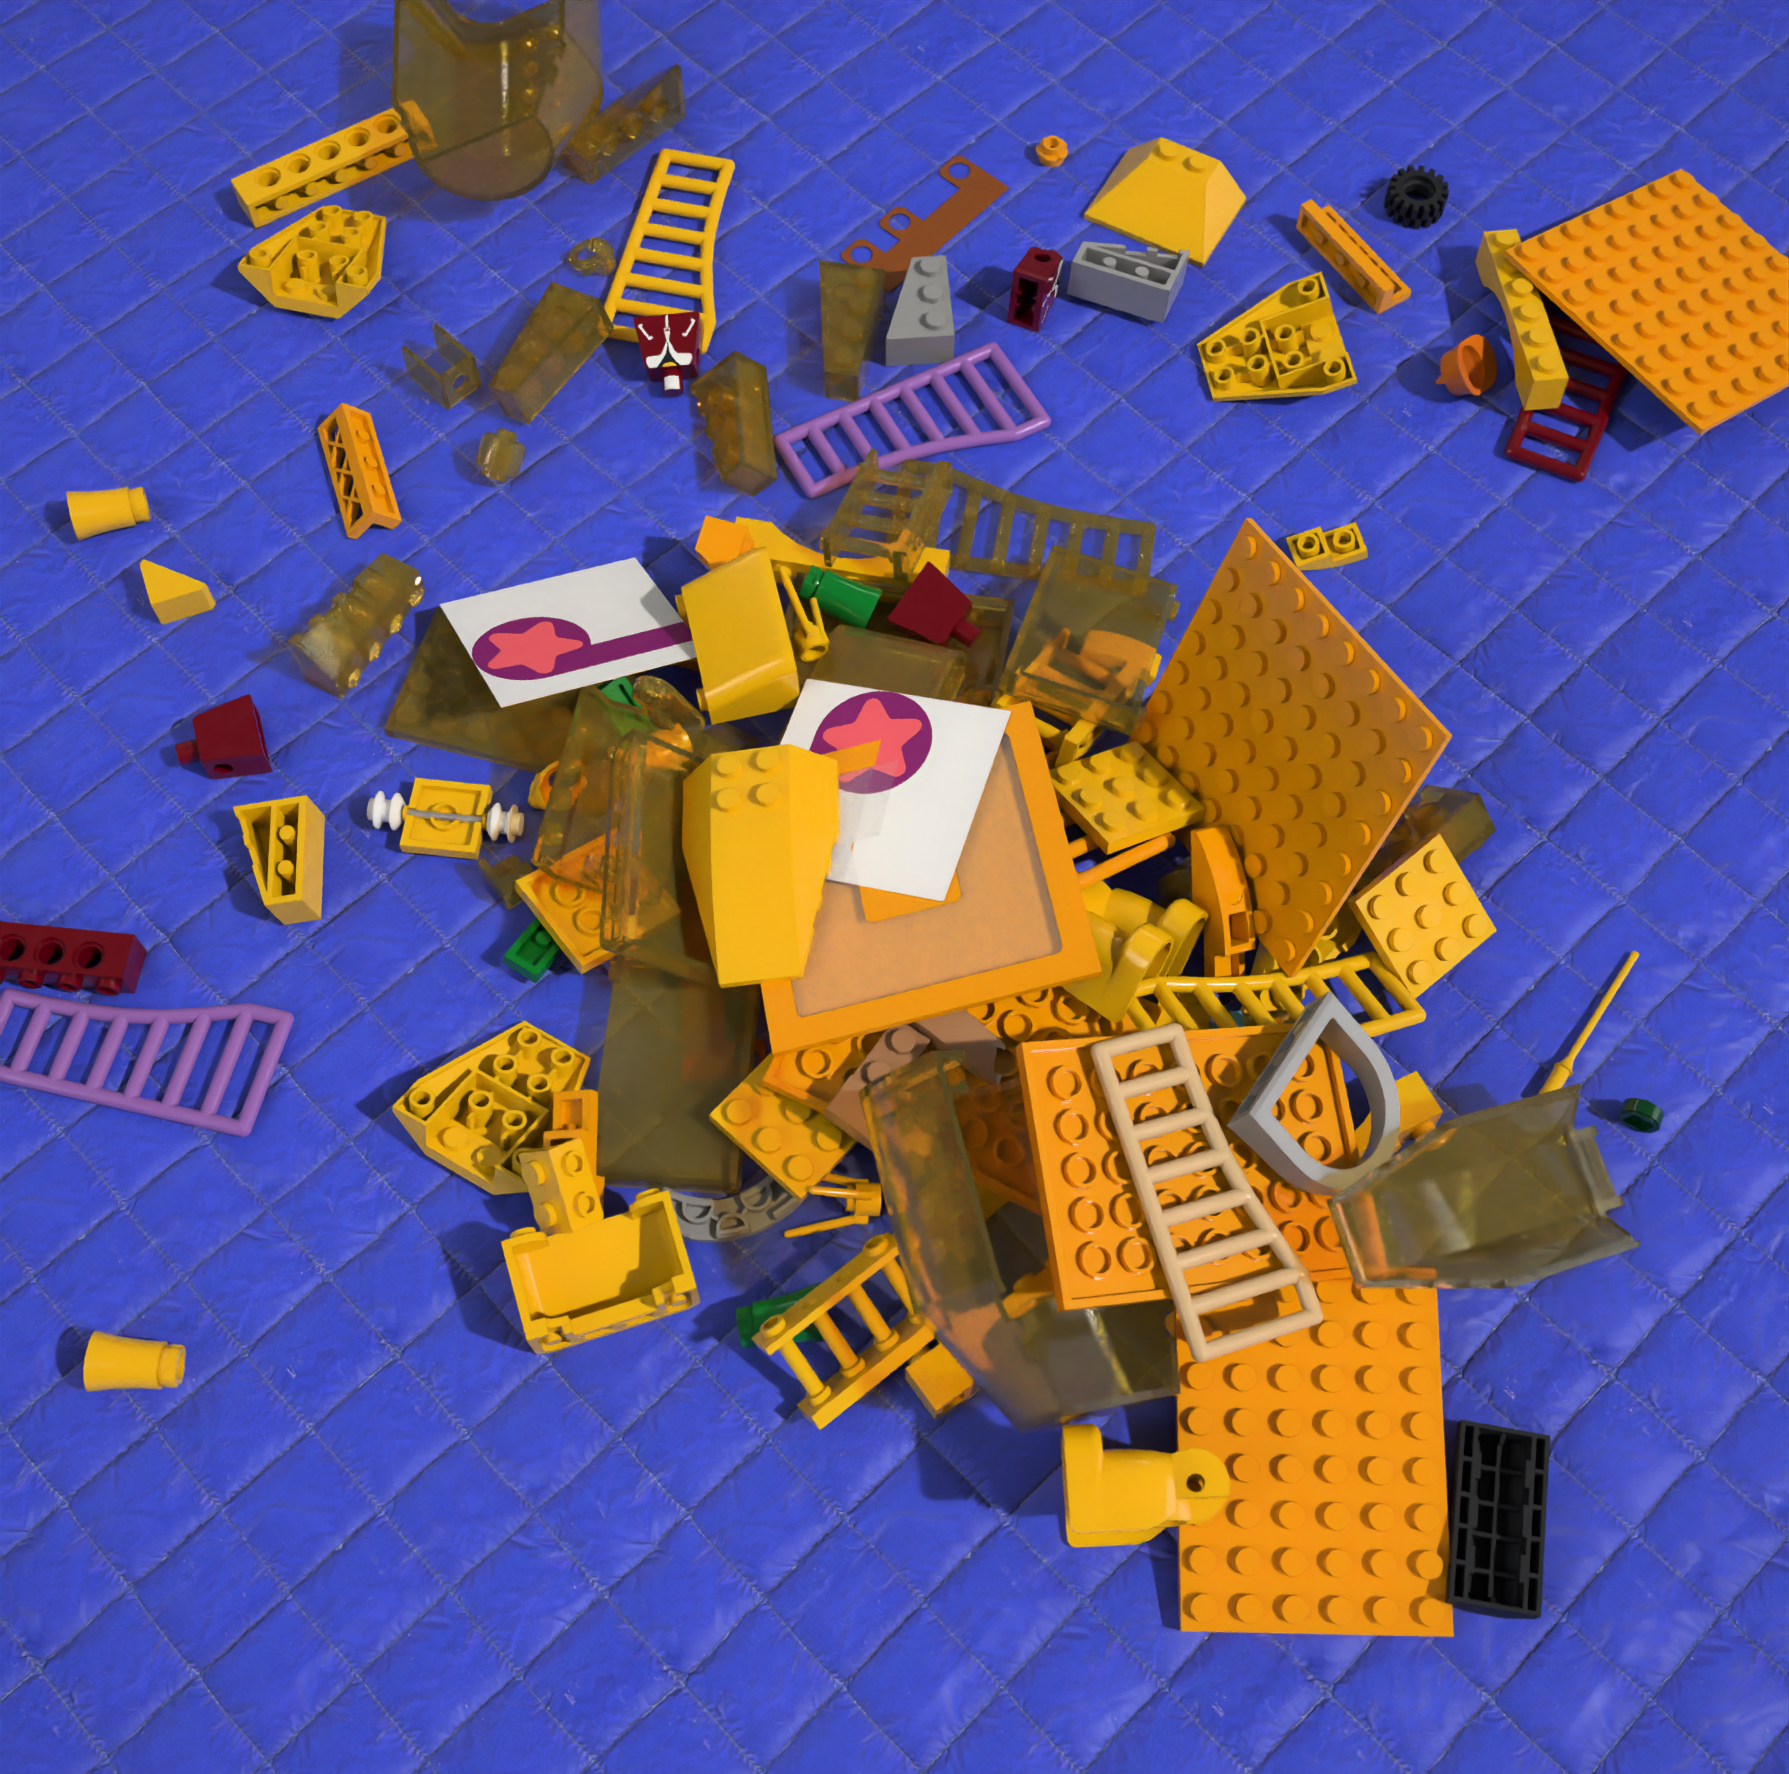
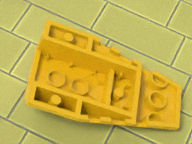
M791 744L711 754L683 780L682 850L721 988L802 979L815 931L813 924L816 912L820 911L823 900L821 893L825 877L829 876L832 865L831 854L833 846L837 844L840 834L839 765L837 760Z

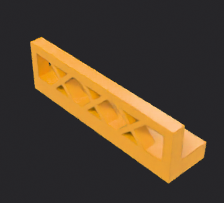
M1312 199L1301 204L1296 229L1378 315L1410 298L1412 290L1330 205L1320 208Z
M341 403L317 429L347 536L357 540L373 523L394 530L402 522L371 414ZM338 426V431L334 442L331 432ZM345 449L346 457L343 468H341L340 463ZM353 477L354 483L351 494L349 496L348 489L351 478ZM361 505L363 515L356 521L358 508Z

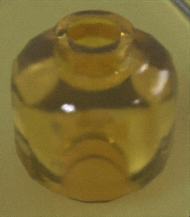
M498 427L496 433L486 432L483 434L475 457L476 465L481 468L480 474L506 483L508 478L518 476L526 453L525 445L517 441L518 433Z

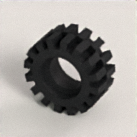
M1413 165L1408 166L1407 171L1402 168L1398 170L1397 175L1393 174L1387 189L1384 209H1387L1386 214L1388 217L1394 215L1392 220L1394 223L1397 224L1401 220L1403 221L1402 227L1408 228L1409 224H1413V229H1419L1421 224H1423L1424 228H1428L1431 222L1435 225L1439 221V217H1442L1449 190H1447L1448 183L1443 182L1444 177L1441 174L1436 177L1434 176L1436 170L1431 168L1429 172H1425V166H1419V169L1415 170ZM1407 195H1419L1426 200H1414Z

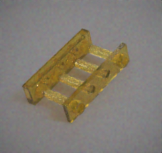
M870 449L864 462L858 464L856 477L828 528H824L821 532L819 548L824 552L825 566L832 567L841 550L887 558L890 563H893L894 579L908 582L953 493L952 463L938 460L932 474H927L926 477L879 469L878 450ZM877 483L923 492L921 496H916L913 499L873 492V489ZM865 505L908 512L911 515L909 518L899 521L861 514ZM853 527L899 535L900 537L897 541H893L892 544L849 537V534Z

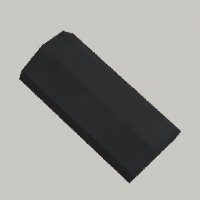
M1461 1420L1457 1424L1449 1538L1450 1552L1445 1603L1452 1604V1606L1466 1612L1497 1618L1538 1619L1541 1617L1550 1435Z

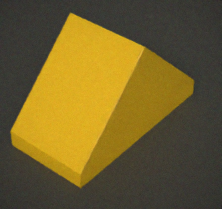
M145 559L139 564L151 606L161 625L212 610L216 605L206 583Z

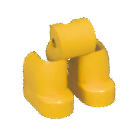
M1100 881L1081 890L1103 975L1065 984L1062 987L1108 1020L1119 1022L1124 1017L1142 979L1166 975L1179 976L1182 973L1203 931L1209 914L1185 898L1175 900L1167 909H1164L1149 899L1131 891L1119 888L1111 890L1104 881Z
M1090 1423L1062 1425L1061 1460L1067 1541L1074 1548L1138 1545L1150 1541L1165 1530L1166 1527L1209 1521L1219 1513L1229 1497L1230 1478L1227 1468L1218 1456L1206 1449L1192 1447L1173 1454L1142 1449L1103 1450L1101 1432L1096 1425ZM1187 1483H1195L1199 1487L1200 1492L1191 1491L1187 1487Z

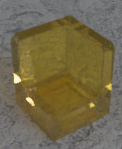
M515 855L509 856L494 867H491L484 857L477 861L483 879L508 911L523 902V899L515 890V881L534 872L527 861L522 864Z

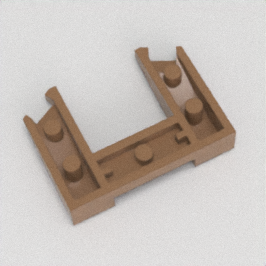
M966 1010L887 1029L853 1076L850 1075L826 1107L824 1118L909 1178L916 1175L913 1164L931 1155H934L938 1164L945 1161L950 1152L906 1115L891 1105L888 1100L929 1044L995 1090L1001 1082V1075L993 1072L996 1051L1004 1053L1005 1044Z

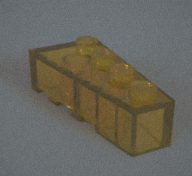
M819 260L825 398L854 402L860 399L886 299V270Z
M551 281L488 385L505 415L530 424L613 332L615 328L599 298Z

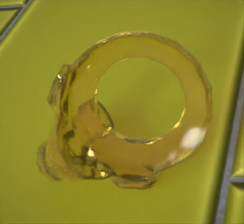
M592 237L584 240L570 252L569 260L571 266L581 271L584 276H588L593 272L606 276L613 273L616 266L613 246L601 238ZM587 246L590 251L597 252L588 259L581 260L577 258L578 253Z

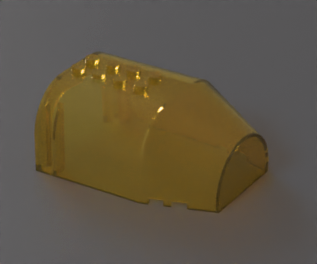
M395 0L392 105L402 119L399 122L409 136L408 143L418 167L439 187L468 199L481 201L506 200L521 196L536 188L549 175L593 120L601 107L604 92L601 0H549L506 20L494 23H483L468 19L458 13L447 0Z
M964 1050L931 1051L876 1078L860 1090L858 1097L914 1315L1020 1434L1062 1427V1425H1070L1106 1416L1181 1393L1176 1338L1172 1336L1166 1337L1165 1313L1174 1310L1173 1299L1058 1313L1020 1077L973 1089L968 1088L967 1080L949 1086L945 1073L962 1065L961 1061L966 1059Z

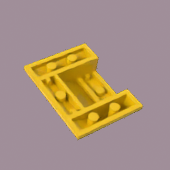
M1159 137L1128 149L1084 213V219L1150 247L1158 248V250L1167 254L1178 255L1179 250H1190L1188 262L1203 268L1244 205L1246 196L1221 161Z

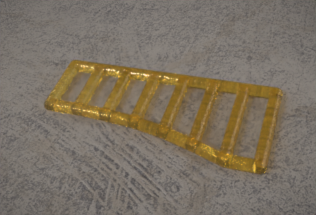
M906 459L902 463L884 555L908 548L901 547L900 541L914 474L935 477L921 546L936 548L949 481L968 489L956 554H950L949 568L1140 596L1146 594L1157 530L1154 523L1111 517L1044 503L1009 492L942 463ZM982 496L1002 503L992 560L970 557ZM1015 509L1036 515L1027 565L1006 562ZM1050 519L1071 523L1063 570L1041 567ZM1085 526L1106 530L1099 575L1077 572ZM1120 533L1141 535L1135 580L1113 577Z

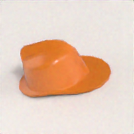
M1479 334L1471 335L1461 341L1456 347L1444 353L1440 359L1441 376L1435 380V383L1445 384L1448 391L1455 396L1467 394L1478 396L1491 388L1497 377V362L1490 343Z

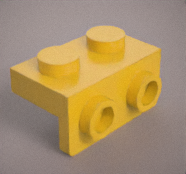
M580 1138L571 1139L557 1146L530 1149L518 1154L522 1167V1177L527 1184L534 1207V1218L541 1232L546 1233V1235L573 1233L604 1218L587 1155Z

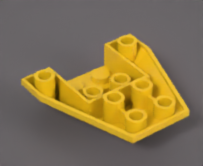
M323 205L251 248L238 263V271L274 307L340 319L363 300L381 278L387 225L386 217L374 215L369 211L357 212L342 209L337 205Z
M1322 272L1287 283L1197 344L1214 402L1324 395L1358 383L1349 354L1346 352Z
M523 1021L418 1079L392 1106V1112L426 1156L492 1195L529 1192L527 1184L522 1177V1167L518 1154L530 1149L543 1147V1131H552L553 1093L581 1090L591 1058L532 1024Z

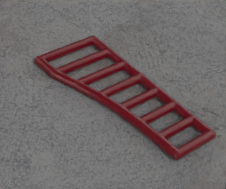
M1538 288L1552 330L1602 347L1577 323L1549 314V302H1554ZM1558 345L1563 362L1610 378L1606 389L1571 377L1568 379L1565 391L1600 403L1596 415L1560 403L1559 408L1538 409L1590 428L1587 437L1583 440L1532 422L1535 410L1524 411L1523 405H1521L1517 420L1505 446L1504 455L1512 460L1574 482H1582L1586 478L1628 370L1618 361L1616 364ZM1525 435L1579 453L1575 466L1522 448L1521 445Z

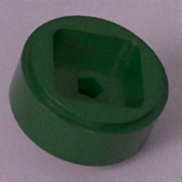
M1628 1098L1623 1101L1618 1116L1623 1124L1633 1130L1653 1133L1660 1129L1664 1113L1658 1106L1648 1100Z

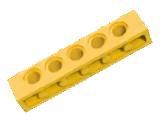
M406 101L230 179L240 206L255 229L430 151L432 150V145L426 124L411 103Z

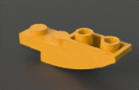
M1219 824L1192 830V903L1209 914L1203 928L1204 977L1245 976V951L1256 948L1252 904L1241 859L1227 825Z
M590 1089L554 1092L552 1131H543V1147L557 1146L576 1138L582 1140L604 1213L605 1177L596 1175L598 1092Z

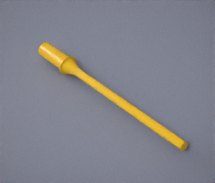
M1632 951L1568 1055L1553 1065V1071L1536 1096V1099L1541 1104L1551 1106L1568 1077L1573 1075L1574 1059L1640 954L1637 951Z

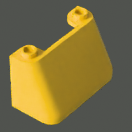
M767 547L751 549L681 586L682 594L675 595L679 617L687 616L703 684V688L696 689L700 711L709 712L711 725L794 708L800 697L796 663Z
M649 1189L640 1192L635 1196L636 1201L629 1206L628 1212L602 1219L573 1233L547 1236L544 1232H536L535 1227H526L512 1232L510 1239L501 1241L526 1340L536 1354H547L683 1312L697 1306L701 1302L669 1190L660 1192L659 1189Z

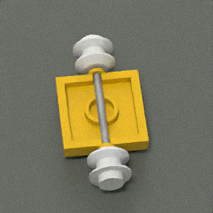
M415 778L409 805L405 804L400 793L396 792L390 800L385 798L383 791H378L375 798H370L367 806V818L373 821L375 829H379L383 822H389L391 829L396 831L405 821L399 846L402 852L478 860L484 830H487L492 841H496L500 834H506L508 841L513 843L516 835H522L524 828V814L518 813L516 804L511 806L509 812L502 811L500 803H495L489 810L493 791L490 785Z

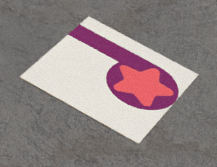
M635 557L439 604L501 708L697 658L691 630L679 617L678 613Z
M807 678L780 745L791 744L822 755L881 739L874 766L839 775L840 834L837 844L833 846L831 854L832 865L829 876H826L825 879L944 902L1011 711Z

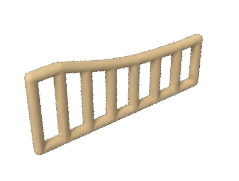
M1171 1023L1094 1044L1091 1047L1090 1053L1193 1359L1197 1362H1205L1319 1324L1323 1319V1312L1309 1272L1255 1195L1236 1161L1201 1081L1183 1027L1178 1023ZM1170 1043L1178 1067L1119 1083L1111 1057ZM1180 1084L1185 1085L1193 1106L1192 1109L1133 1125L1125 1099ZM1201 1125L1211 1147L1210 1150L1147 1167L1139 1142ZM1220 1166L1232 1188L1229 1191L1162 1210L1154 1184ZM1241 1205L1257 1227L1255 1230L1181 1253H1176L1168 1229L1175 1225ZM1265 1245L1271 1247L1285 1267L1194 1297L1190 1295L1183 1274L1185 1270ZM1294 1284L1303 1310L1206 1341L1198 1318L1199 1314Z

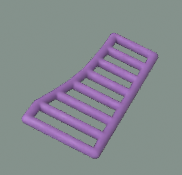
M990 342L777 434L773 438V444L806 496L813 499L850 482L911 460L948 451L1018 441L1049 427L1051 419L999 345L995 342ZM991 358L1033 419L1016 426L974 364ZM961 371L1001 430L980 432L944 380V377ZM931 384L965 435L945 438L913 391ZM901 397L930 441L910 446L883 404ZM870 410L896 448V451L878 457L852 417ZM839 423L864 462L846 469L825 438L822 430ZM809 437L833 475L814 482L790 444Z
M7 988L3 990L0 996V1037L14 1005L35 1011L10 1067L0 1065V1082L230 1135L246 1137L251 1133L294 1022V1016L289 1011L253 1003L177 1009L122 1008L71 1001ZM51 1014L73 1017L48 1076L27 1071ZM236 1019L200 1110L178 1106L211 1022ZM253 1020L274 1024L275 1026L239 1118L235 1119L217 1115ZM89 1021L112 1022L86 1084L64 1080ZM193 1023L162 1102L140 1097L169 1025ZM152 1024L124 1093L102 1088L128 1025Z

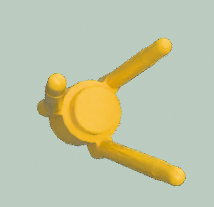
M780 565L778 572L800 622L792 630L793 636L792 640L790 639L794 658L800 656L804 662L814 661L828 651V645L830 644L824 630L817 599L814 597L810 599L815 624L813 625L807 619L785 567Z
M829 1173L822 1181L846 1186V1189L811 1186L808 1190L809 1193L845 1198V1210L853 1211V1215L789 1229L784 1232V1237L803 1236L852 1224L868 1225L869 1216L880 1215L881 1184L869 1183V1179H856Z

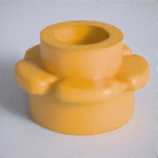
M1048 136L1041 139L1040 144L1036 146L1039 161L1047 167L1061 165L1068 154L1067 144L1057 136Z

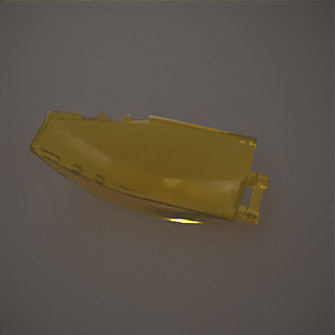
M1581 1084L1571 1085L1452 1118L1327 1200L1356 1288L1509 1289L1641 1246L1639 1240L1634 1241L1631 1234L1607 1216L1606 1210L1625 1205L1622 1195L1616 1196L1594 1137L1599 1135L1596 1126L1593 1125L1575 1130L1574 1121L1580 1098L1578 1091L1582 1090Z

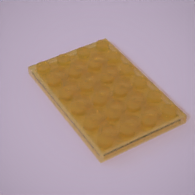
M437 607L384 727L385 733L389 737L534 773H540L555 761L564 759L574 760L580 763L587 772L588 781L586 785L595 788L600 787L609 764L607 749L615 747L618 740L588 695L604 682L501 708L440 607ZM644 671L625 676L635 692L638 689ZM561 768L554 771L550 777L574 782L577 778V772L571 768Z

